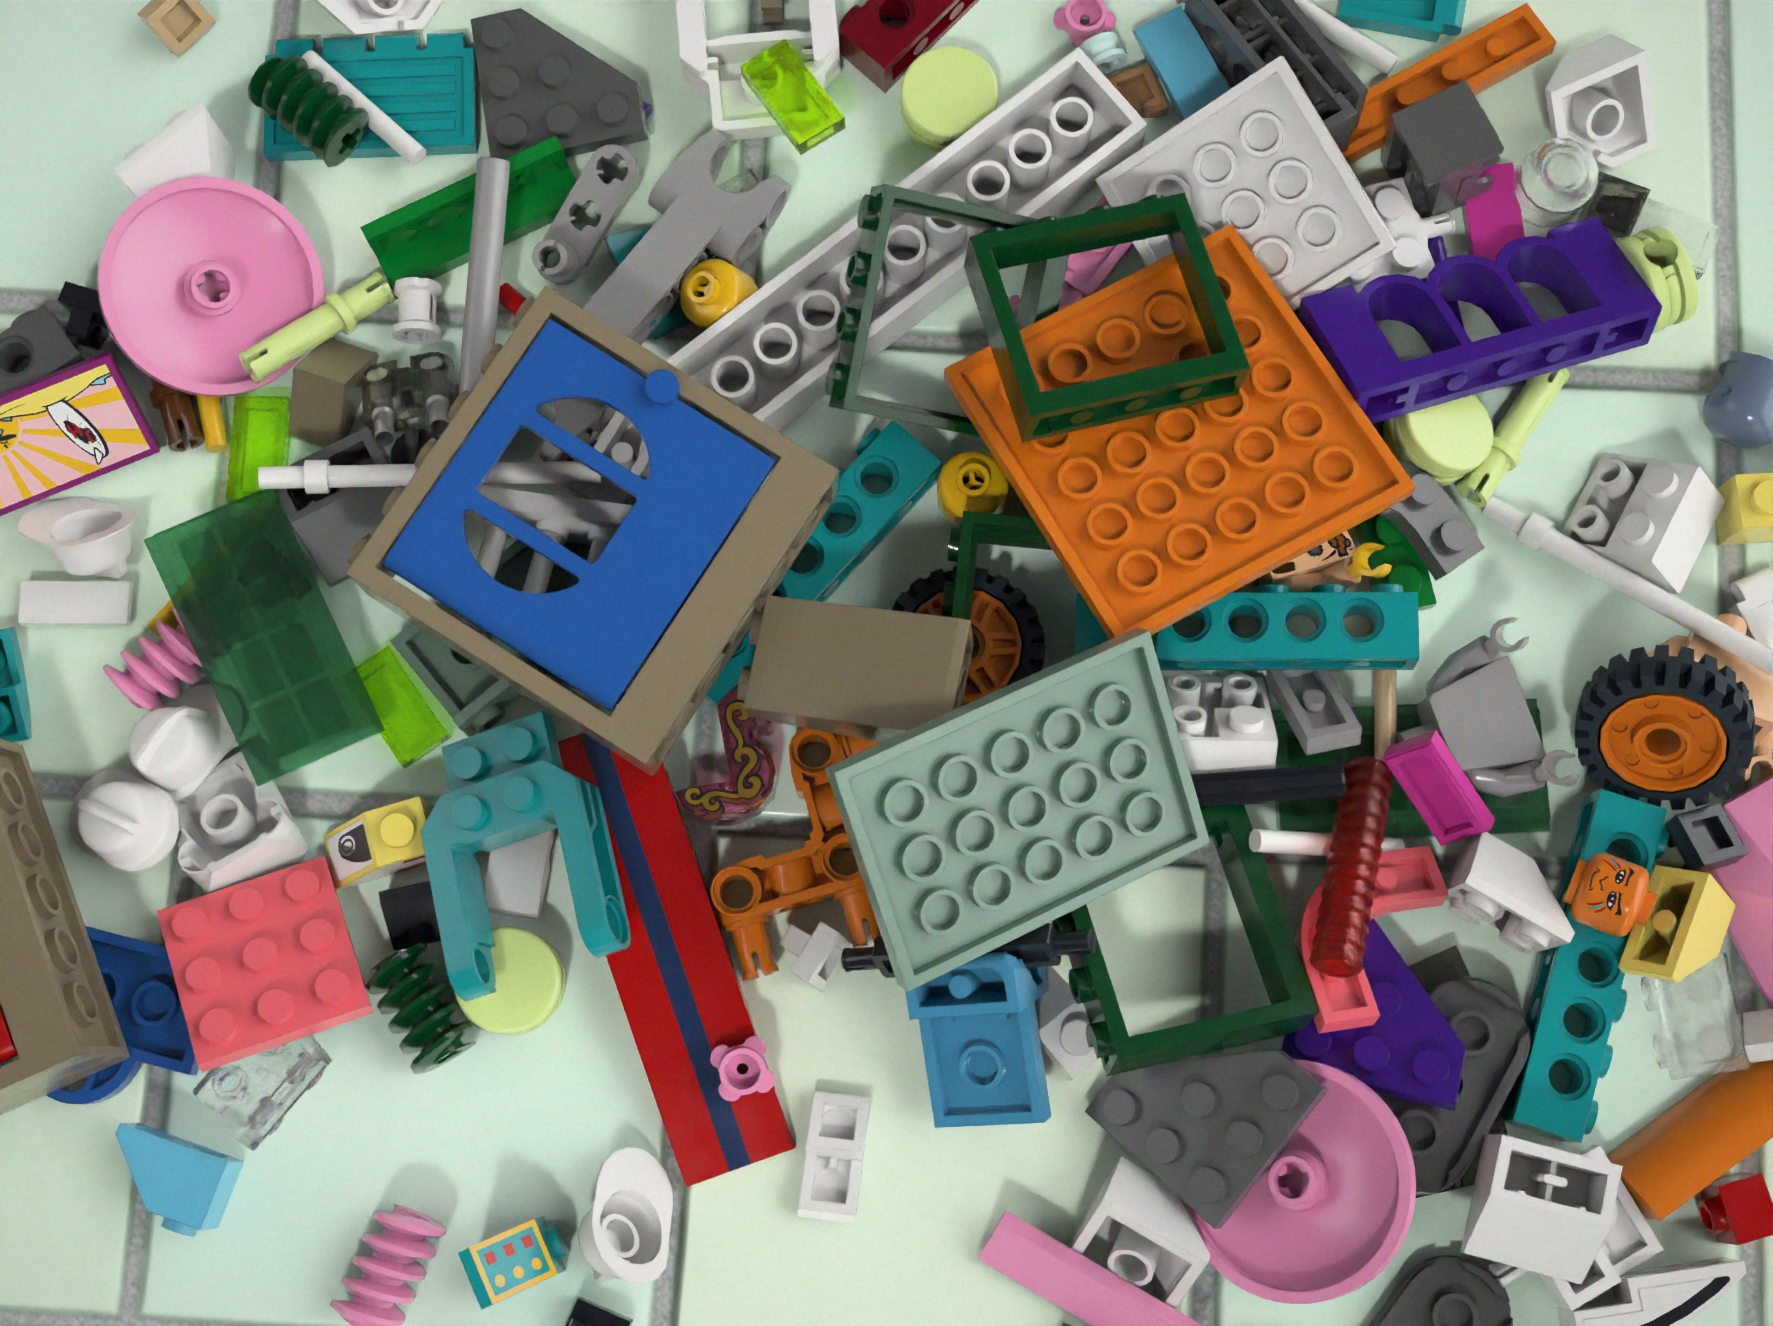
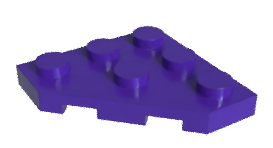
M1371 919L1362 928L1358 942L1361 962L1380 1017L1372 1026L1318 1034L1313 1019L1305 1029L1284 1035L1281 1051H1284L1293 1059L1307 1060L1338 1068L1365 1083L1375 1093L1455 1111L1466 1056V1047L1375 919Z

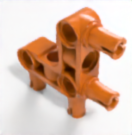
M808 728L798 730L791 738L789 745L791 774L798 798L805 799L814 829L809 834L811 840L805 841L804 848L767 859L760 854L729 866L715 876L710 888L711 899L715 905L721 929H724L725 933L732 934L743 972V981L760 978L754 960L755 954H758L762 972L765 976L779 971L764 923L769 921L768 917L834 898V901H841L852 938L853 948L868 945L862 925L864 921L868 923L873 943L875 937L881 936L860 871L858 870L849 876L837 874L831 867V859L836 851L842 848H851L825 771L826 767L881 742ZM812 742L825 744L831 751L828 761L820 767L812 768L804 765L800 761L799 756L801 750L807 744ZM734 880H745L753 886L751 901L742 908L733 909L726 906L723 901V893L726 886Z

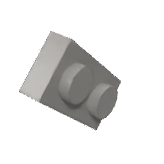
M1267 670L1266 683L1306 756L1360 745L1362 726L1329 670Z

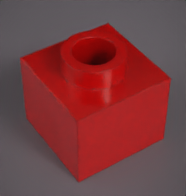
M1736 1173L1717 1179L1700 1191L1702 1200L1698 1202V1210L1701 1220L1709 1234L1715 1235L1718 1243L1741 1245L1773 1235V1202L1762 1173Z

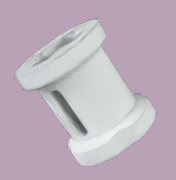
M418 277L401 278L395 281L394 295L399 300L398 323L392 326V336L394 339L415 345L432 344L441 339V328L436 325V300L442 294V285L439 282Z

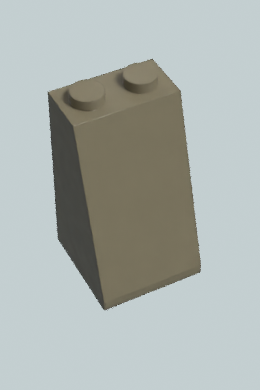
M767 595L764 612L756 610L753 615L749 643L756 645L752 667L743 666L738 683L737 699L744 701L743 708L750 718L884 742L962 706L974 647L971 620Z

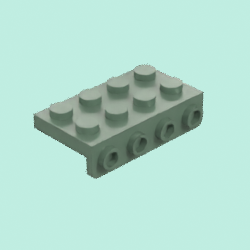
M516 540L502 552L494 579L509 588L522 591L534 550ZM566 542V544L562 545L587 561L591 548L590 545ZM554 563L546 593L572 587L578 584L579 579ZM414 624L409 625L390 640L400 655L453 718L459 729L468 737L476 730L478 733H482L497 725L506 714L503 709L520 695L523 698H528ZM485 632L482 635L550 678L547 675L549 673L547 670L497 638Z

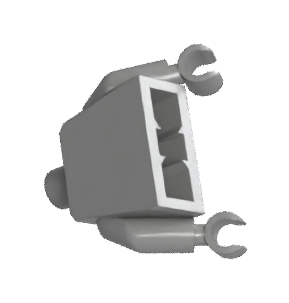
M1515 617L1498 620L1490 631V638L1482 635L1450 654L1426 683L1427 697L1416 706L1422 725L1397 733V743L1437 730L1475 790L1499 797L1543 788L1546 781L1560 786H1572L1580 778L1579 775H1569L1560 779L1556 775L1555 766L1557 762L1563 758L1575 757V754L1564 750H1554L1546 755L1508 656L1498 659V652L1518 651L1523 649L1529 642V636L1520 639L1514 645H1510L1504 640L1503 630L1505 626L1518 620Z

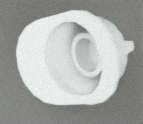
M66 497L33 507L21 516L17 525L22 536L48 546L67 573L72 575L95 574L104 577L121 578L127 573L126 559L133 552L130 526L136 521L138 516L133 509L118 507L97 499Z
M215 684L195 685L183 690L179 698L168 701L164 708H157L143 715L134 725L129 736V773L159 786L172 796L174 802L192 795L206 781L212 770L233 747L242 732L244 712L240 700L227 688Z
M109 769L97 773L85 782L75 796L70 811L69 830L75 845L84 853L117 869L139 872L151 869L163 861L174 847L180 830L179 810L172 796L159 786L129 772Z
M625 1147L614 1151L601 1164L596 1179L592 1208L581 1220L578 1232L579 1247L586 1262L593 1268L594 1279L600 1282L617 1278L628 1283L644 1285L658 1279L666 1268L673 1211L672 1187L667 1172L656 1157L641 1148Z

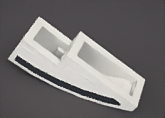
M1722 1257L1626 1272L1620 1276L1622 1281L1612 1287L1614 1299L1587 1302L1573 1311L1557 1307L1560 1326H1682L1721 1299L1747 1273L1745 1263L1742 1260Z

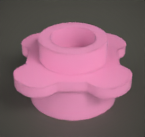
M1069 0L1066 8H1060L1055 12L1053 23L1057 29L1067 32L1073 39V46L1077 48L1092 36L1103 32H1112L1116 25V18L1112 12H1107L1103 0ZM1083 17L1088 18L1090 22L1082 24L1080 19Z
M750 1036L746 1038L743 1044L732 1047L721 1044L713 1049L710 1061L714 1067L718 1068L721 1080L718 1091L723 1099L736 1101L741 1095H748L756 1090L760 1093H765L773 1087L775 1077L773 1072L767 1069L764 1059L767 1047L761 1038ZM741 1063L748 1066V1071L745 1074H740L737 1071V1066Z

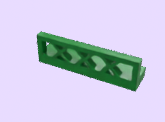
M556 135L504 159L510 162L503 246L552 223L576 183V179L569 168L563 148ZM476 173L360 227L393 291L395 281L401 278L418 277L434 279L469 262ZM577 206V208L574 210V212H576V211H578V210H580V209H582V208H581L580 206Z

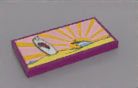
M111 350L0 394V516L160 452L161 446Z

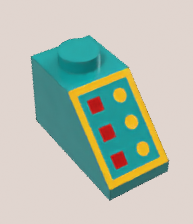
M543 1216L459 1252L458 1255L482 1310L566 1271L562 1259L569 1256L558 1226L555 1223L547 1226Z

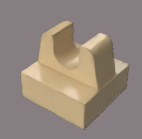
M151 0L137 13L165 47L177 57H180L216 23L198 0Z

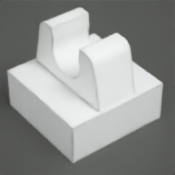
M821 921L812 936L790 925L779 943L787 951L798 957L790 971L822 993L842 963L841 955L843 949L852 947V943L842 934Z

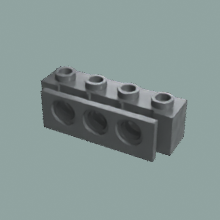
M1186 0L1184 12L1199 33L1219 71L1232 87L1279 56H1284L1340 151L1344 152L1348 149L1352 131L1358 126L1368 89L1294 0Z

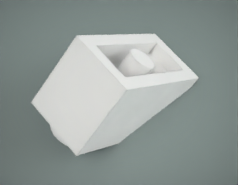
M1046 966L1049 991L1035 1001L1041 1047L1066 1079L1071 1081L1098 1059L1094 1047H1088L1086 1025L1090 1023L1084 1004H1077L1072 996L1070 985L1052 966Z

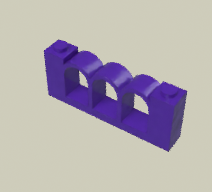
M1595 216L1574 223H1564L1556 228L1548 229L1546 237L1529 236L1517 238L1505 244L1497 254L1495 263L1486 258L1472 255L1452 256L1438 262L1429 272L1426 282L1413 276L1393 274L1380 276L1368 282L1359 292V295L1352 284L1303 297L1301 298L1297 318L1370 422L1374 424L1646 345L1650 340L1663 306ZM1516 283H1535L1549 289L1558 298L1569 315L1542 322ZM1463 301L1480 307L1491 318L1501 334L1472 342L1446 302ZM1394 320L1413 327L1422 336L1433 354L1401 362L1376 321Z

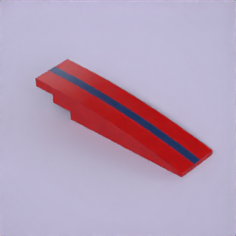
M584 733L558 741L563 769L600 789L631 935L630 945L627 949L606 955L685 1186L689 1187L794 1149L795 1145L774 1085L768 1092L760 1093L756 1090L751 1094L741 1095L736 1101H727L719 1094L718 1088L721 1083L719 1071L710 1061L713 1049L721 1044L728 1047L740 1045L745 1042L746 1038L750 1036L758 1037L688 827L684 822L664 763L661 764L652 777ZM741 1063L737 1066V1071L740 1074H745L748 1071V1066Z

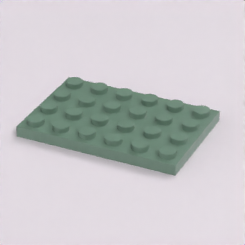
M1139 627L825 768L897 983L907 992L1210 844L1149 630Z

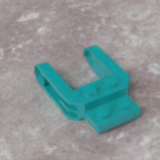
M540 711L441 747L450 792L440 795L420 832L446 970L456 994L462 1000L470 1001L496 992L495 970L490 949L495 946L477 852H490L558 828L578 928L585 946L596 958L627 949L631 939L630 927L600 789L563 769L552 716Z

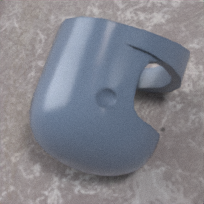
M1727 351L1719 366L1722 379L1715 390L1706 396L1702 410V419L1712 435L1722 442L1738 448L1756 449L1773 441V360L1761 355L1741 351Z

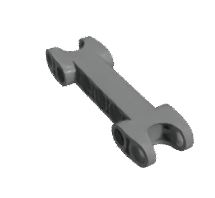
M710 130L704 133L677 156L652 188L648 204L662 214L661 217L582 309L641 345L679 301L682 282L690 269L698 263L714 259L716 256L738 268L751 256L766 238L781 214L790 193V184L777 174H774L759 182L752 189L741 193L728 192L720 188L715 183V179L728 155L731 141L717 130ZM655 320L657 324L650 327V323ZM564 399L548 403V405L556 409L554 423L588 445L596 440L616 412L615 409L605 404L586 399ZM547 441L544 442L540 451V459L543 461H572L574 459Z

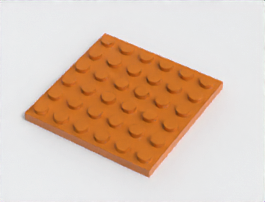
M1232 224L1202 238L1251 367L1238 395L1022 443L990 346L944 368V380L1109 640L1137 627L1149 630L1150 634L1153 635L1407 499L1416 488L1413 481ZM1174 253L1020 330L1040 392L1211 355Z

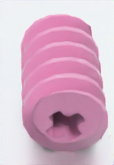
M190 595L196 612L193 614L178 606L173 609L179 624L175 629L160 620L155 623L162 639L158 643L143 635L137 638L144 653L141 657L125 649L120 652L126 666L123 672L108 664L102 667L110 681L137 708H145L149 711L164 708L165 704L160 693L172 699L179 698L182 695V689L177 678L193 685L199 681V674L195 664L207 670H213L217 666L212 649L225 656H229L234 652V647L224 627L195 597Z
M393 1204L395 1207L392 1212L374 1211L372 1217L384 1230L382 1234L363 1233L361 1239L374 1251L371 1256H352L351 1261L363 1272L361 1278L342 1277L340 1283L353 1296L351 1300L332 1299L330 1306L346 1322L353 1326H401L404 1324L406 1315L395 1303L411 1304L414 1302L417 1296L416 1292L406 1281H422L427 1275L426 1269L416 1259H432L435 1257L437 1249L426 1236H444L448 1230L444 1225L418 1211L397 1204Z

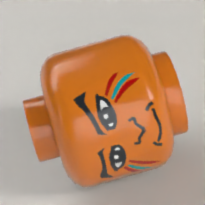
M1598 852L1591 856L1589 861L1579 858L1563 901L1571 904L1570 913L1576 922L1614 937H1622L1630 932L1634 923L1646 927L1658 894L1647 890L1650 878L1645 868L1610 854Z

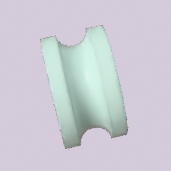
M1108 31L1097 34L1078 46L1105 77L1117 72L1127 61L1125 51L1116 48L1119 45V39L1115 32Z

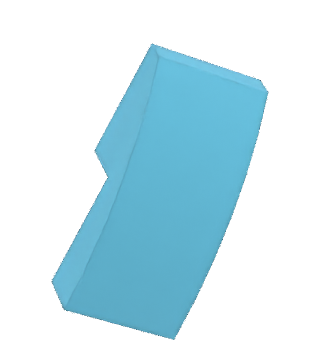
M1181 6L1132 31L1156 79L1160 78L1181 122L1229 90L1210 52Z

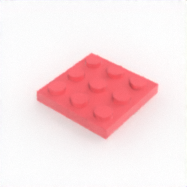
M325 855L157 911L194 1055L202 1073L374 1013Z

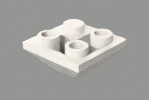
M197 101L189 109L174 114L167 122L166 127L145 144L133 147L125 155L123 161L113 170L138 199L158 186L179 179L219 177L234 180L237 154L205 107Z
M1184 673L1163 676L1190 774L1275 768L1278 738L1263 677H1250L1245 674H1231L1227 677H1195Z
M1488 832L1468 838L1444 881L1449 894L1446 900L1451 902L1448 909L1456 916L1472 924L1479 925L1482 920L1501 931L1498 938L1503 943L1525 954H1530L1532 950L1540 952L1569 944L1575 932L1535 860Z

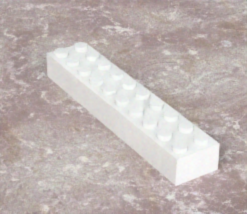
M1077 47L896 186L1035 219L1047 216L1057 217L1098 185L1095 179L1142 149L1148 124L1086 54ZM895 209L892 210L862 366L969 285L964 270L969 238L985 230ZM858 215L666 361L776 431L785 427L826 395L825 382L829 366L833 361H838L841 340L836 338V324L841 308L843 306L848 307L852 284H848L846 280L847 267L852 252L854 250L859 251L863 229L857 225Z

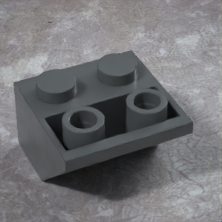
M367 426L289 466H304L305 460H329L330 465L392 463L384 447L376 443L374 433ZM396 487L331 488V492L328 494H306L305 488L274 489L296 534L327 584L333 587L350 578L346 572L351 566L348 563V558L353 547L361 537L365 538L367 534L373 535L385 517L381 514L383 505Z

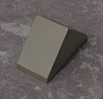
M332 338L314 348L293 368L288 435L291 438L322 448L347 437L369 384L366 375L369 371L374 370L379 355L376 352Z

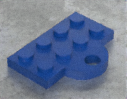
M85 926L130 1058L88 1076L86 1083L79 1090L72 1091L65 1086L47 1094V1096L67 1104L86 1105L103 1102L119 1094L132 1082L142 1062L188 1075H197L199 1067L194 1055L166 947Z

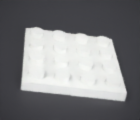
M1279 56L1095 179L1111 207L1136 203L1150 195L1160 194L1165 197L1185 193L1202 238L1232 224L1292 311L1300 307L1301 298L1329 290L1398 247L1284 56ZM1167 235L1132 242L1146 266L1174 253Z

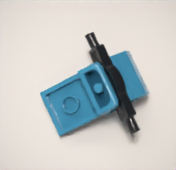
M1047 923L909 992L905 990L909 1019H919L935 1128L1045 1123L1051 1117L1035 1001L1049 991L1046 966L1060 965L1061 955L1095 953L1096 938L1094 932H1092L1093 929L1056 932L1054 926L1051 923ZM882 936L875 937L874 947L843 949L841 962L845 972L879 969L885 978H895Z

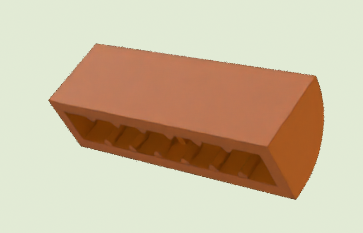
M1744 1052L1606 1155L1611 1163L1623 1166L1620 1179L1645 1219L1662 1221L1773 1138V1060L1749 1062L1747 1053Z

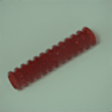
M1373 757L1352 758L1346 761L1343 766L1347 782L1346 794L1337 799L1339 807L1335 811L1334 817L1336 822L1332 827L1333 838L1329 844L1330 854L1326 861L1328 869L1324 873L1325 885L1321 889L1322 901L1318 906L1319 917L1315 923L1317 933L1313 937L1312 945L1314 949L1309 957L1310 964L1316 970L1336 978L1356 976L1361 973L1364 966L1362 957L1365 955L1367 948L1365 941L1369 936L1368 924L1372 917L1370 909L1374 904L1373 892L1377 887L1376 876L1380 868L1378 861L1382 856L1381 845L1385 838L1386 814L1390 807L1391 784L1395 777L1384 761Z

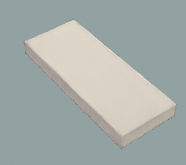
M21 580L17 623L22 626H131L134 583L131 581Z

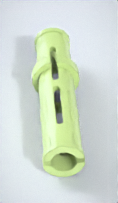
M374 272L370 277L339 295L335 292L323 297L324 304L250 348L238 352L241 364L247 373L252 370L253 373L250 374V377L256 383H260L263 381V378L340 332L346 335L357 329V322L385 305L393 303L395 297L389 284L386 281L380 285V282L383 281V276L378 272Z
M1567 368L1558 370L1556 375H1550V372L1527 380L1493 432V444L1488 457L1478 467L1466 473L1462 481H1459L1456 491L1463 499L1470 490H1475L1468 502L1480 507L1488 504L1491 495L1505 473L1514 470L1522 459L1520 450L1562 386L1570 378Z

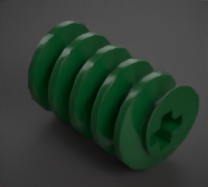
M278 56L268 59L257 68L251 78L248 87V98L255 106L262 108L270 119L278 121L284 131L293 134L297 142L307 146L316 158L324 160L328 168L344 162L361 141L369 121L368 112L363 108L353 109V100L348 95L342 94L338 96L337 86L328 81L323 83V76L318 70L312 68L307 70L308 64L303 57L293 56L285 61L282 57Z
M426 942L410 945L380 961L368 972L369 974H375L366 984L370 994L386 993L377 1004L381 1014L397 1013L388 1024L391 1033L402 1034L409 1032L399 1045L402 1053L412 1054L420 1052L410 1065L414 1074L432 1071L461 1055L476 1044V1042L463 1044L461 1040L472 1027L470 1021L454 1024L450 1021V1018L460 1008L458 1002L441 1004L439 998L450 987L448 981L430 984L428 978L439 968L437 962L434 961L420 965L417 962V959L428 948Z

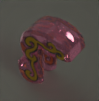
M738 689L728 693L717 706L731 781L712 783L675 792L686 813L706 825L721 827L740 824L759 816L775 797L778 781L776 768L771 753L757 739L761 734L766 736L773 735L775 729L774 722L750 718L743 708L744 701L737 699Z

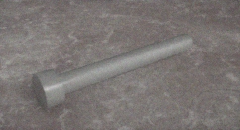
M480 157L477 159L457 397L465 390L470 393L483 376L480 372L481 365L488 352L495 345L510 162L499 158Z

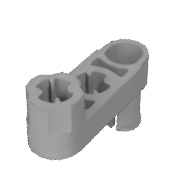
M616 144L604 145L592 154L545 234L543 241L534 247L532 262L540 275L546 280L557 285H567L575 281L584 267L590 264L629 195H633L639 188L642 178L639 174L638 162L624 147ZM621 160L626 161L627 163L621 165L627 172L626 178L623 181L614 178L610 184H606L604 181L610 177L604 172L605 166L608 163L617 166ZM591 202L597 204L599 210L594 211V213L601 217L599 224L596 227L586 225L582 231L578 230L574 224L579 222V219L573 216L574 210L577 206L586 209L590 206ZM554 251H559V263L557 266L549 268L547 265L548 256Z

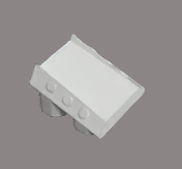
M249 746L217 764L206 781L192 795L175 802L179 810L180 830L176 840L180 848L177 858L182 870L199 885L203 895L284 869L293 863L300 864L303 862L308 846L256 747Z

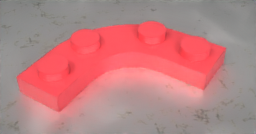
M1430 845L1377 852L1354 858L1330 872L1308 900L1297 926L1295 946L1319 1012L1313 1018L1318 1034L1372 1026L1380 1017L1361 962L1358 941L1362 928L1371 919L1393 912L1442 906L1449 894Z

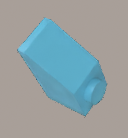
M120 1123L116 1131V1137L146 1211L164 1217L161 1226L165 1229L186 1236L195 1237L197 1230L218 1228L244 1161L141 1123Z

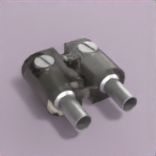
M428 352L410 356V367L399 368L397 360H391L372 365L364 371L362 376L363 421L366 426L375 432V441L379 446L388 447L392 445L395 440L394 432L409 428V417L420 416L422 425L430 424L431 432L437 435H442L449 425L448 413L458 395L455 364L446 354Z

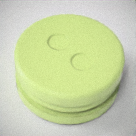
M944 46L921 54L910 64L901 83V116L906 130L923 147L934 152H941L997 109L999 91L996 76L990 65L981 56L965 48Z
M1651 226L1641 230L1638 234L1626 236L1615 241L1663 306L1652 334L1664 330L1667 326L1689 320L1695 314L1698 305L1696 276L1684 247L1673 233L1662 226Z
M1475 394L1384 420L1383 424L1384 441L1394 456L1415 465L1433 477L1441 487L1457 482L1466 473L1483 463L1488 457L1493 444L1491 419L1486 408Z
M508 926L494 928L492 932L495 946L490 949L495 970L496 992L470 1001L462 1000L455 992L457 1002L464 1014L474 1024L485 1030L504 1035H520L531 1032L545 1024L555 1014L562 1002L566 984L562 960L549 942L529 930Z

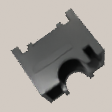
M1464 80L1391 114L1381 163L1391 180L1403 177L1414 209L1421 218L1442 214L1446 211L1450 212L1463 206L1465 201L1490 191L1493 183L1492 176L1478 177L1488 168L1500 162L1501 158L1499 155L1503 153L1504 146L1467 81Z

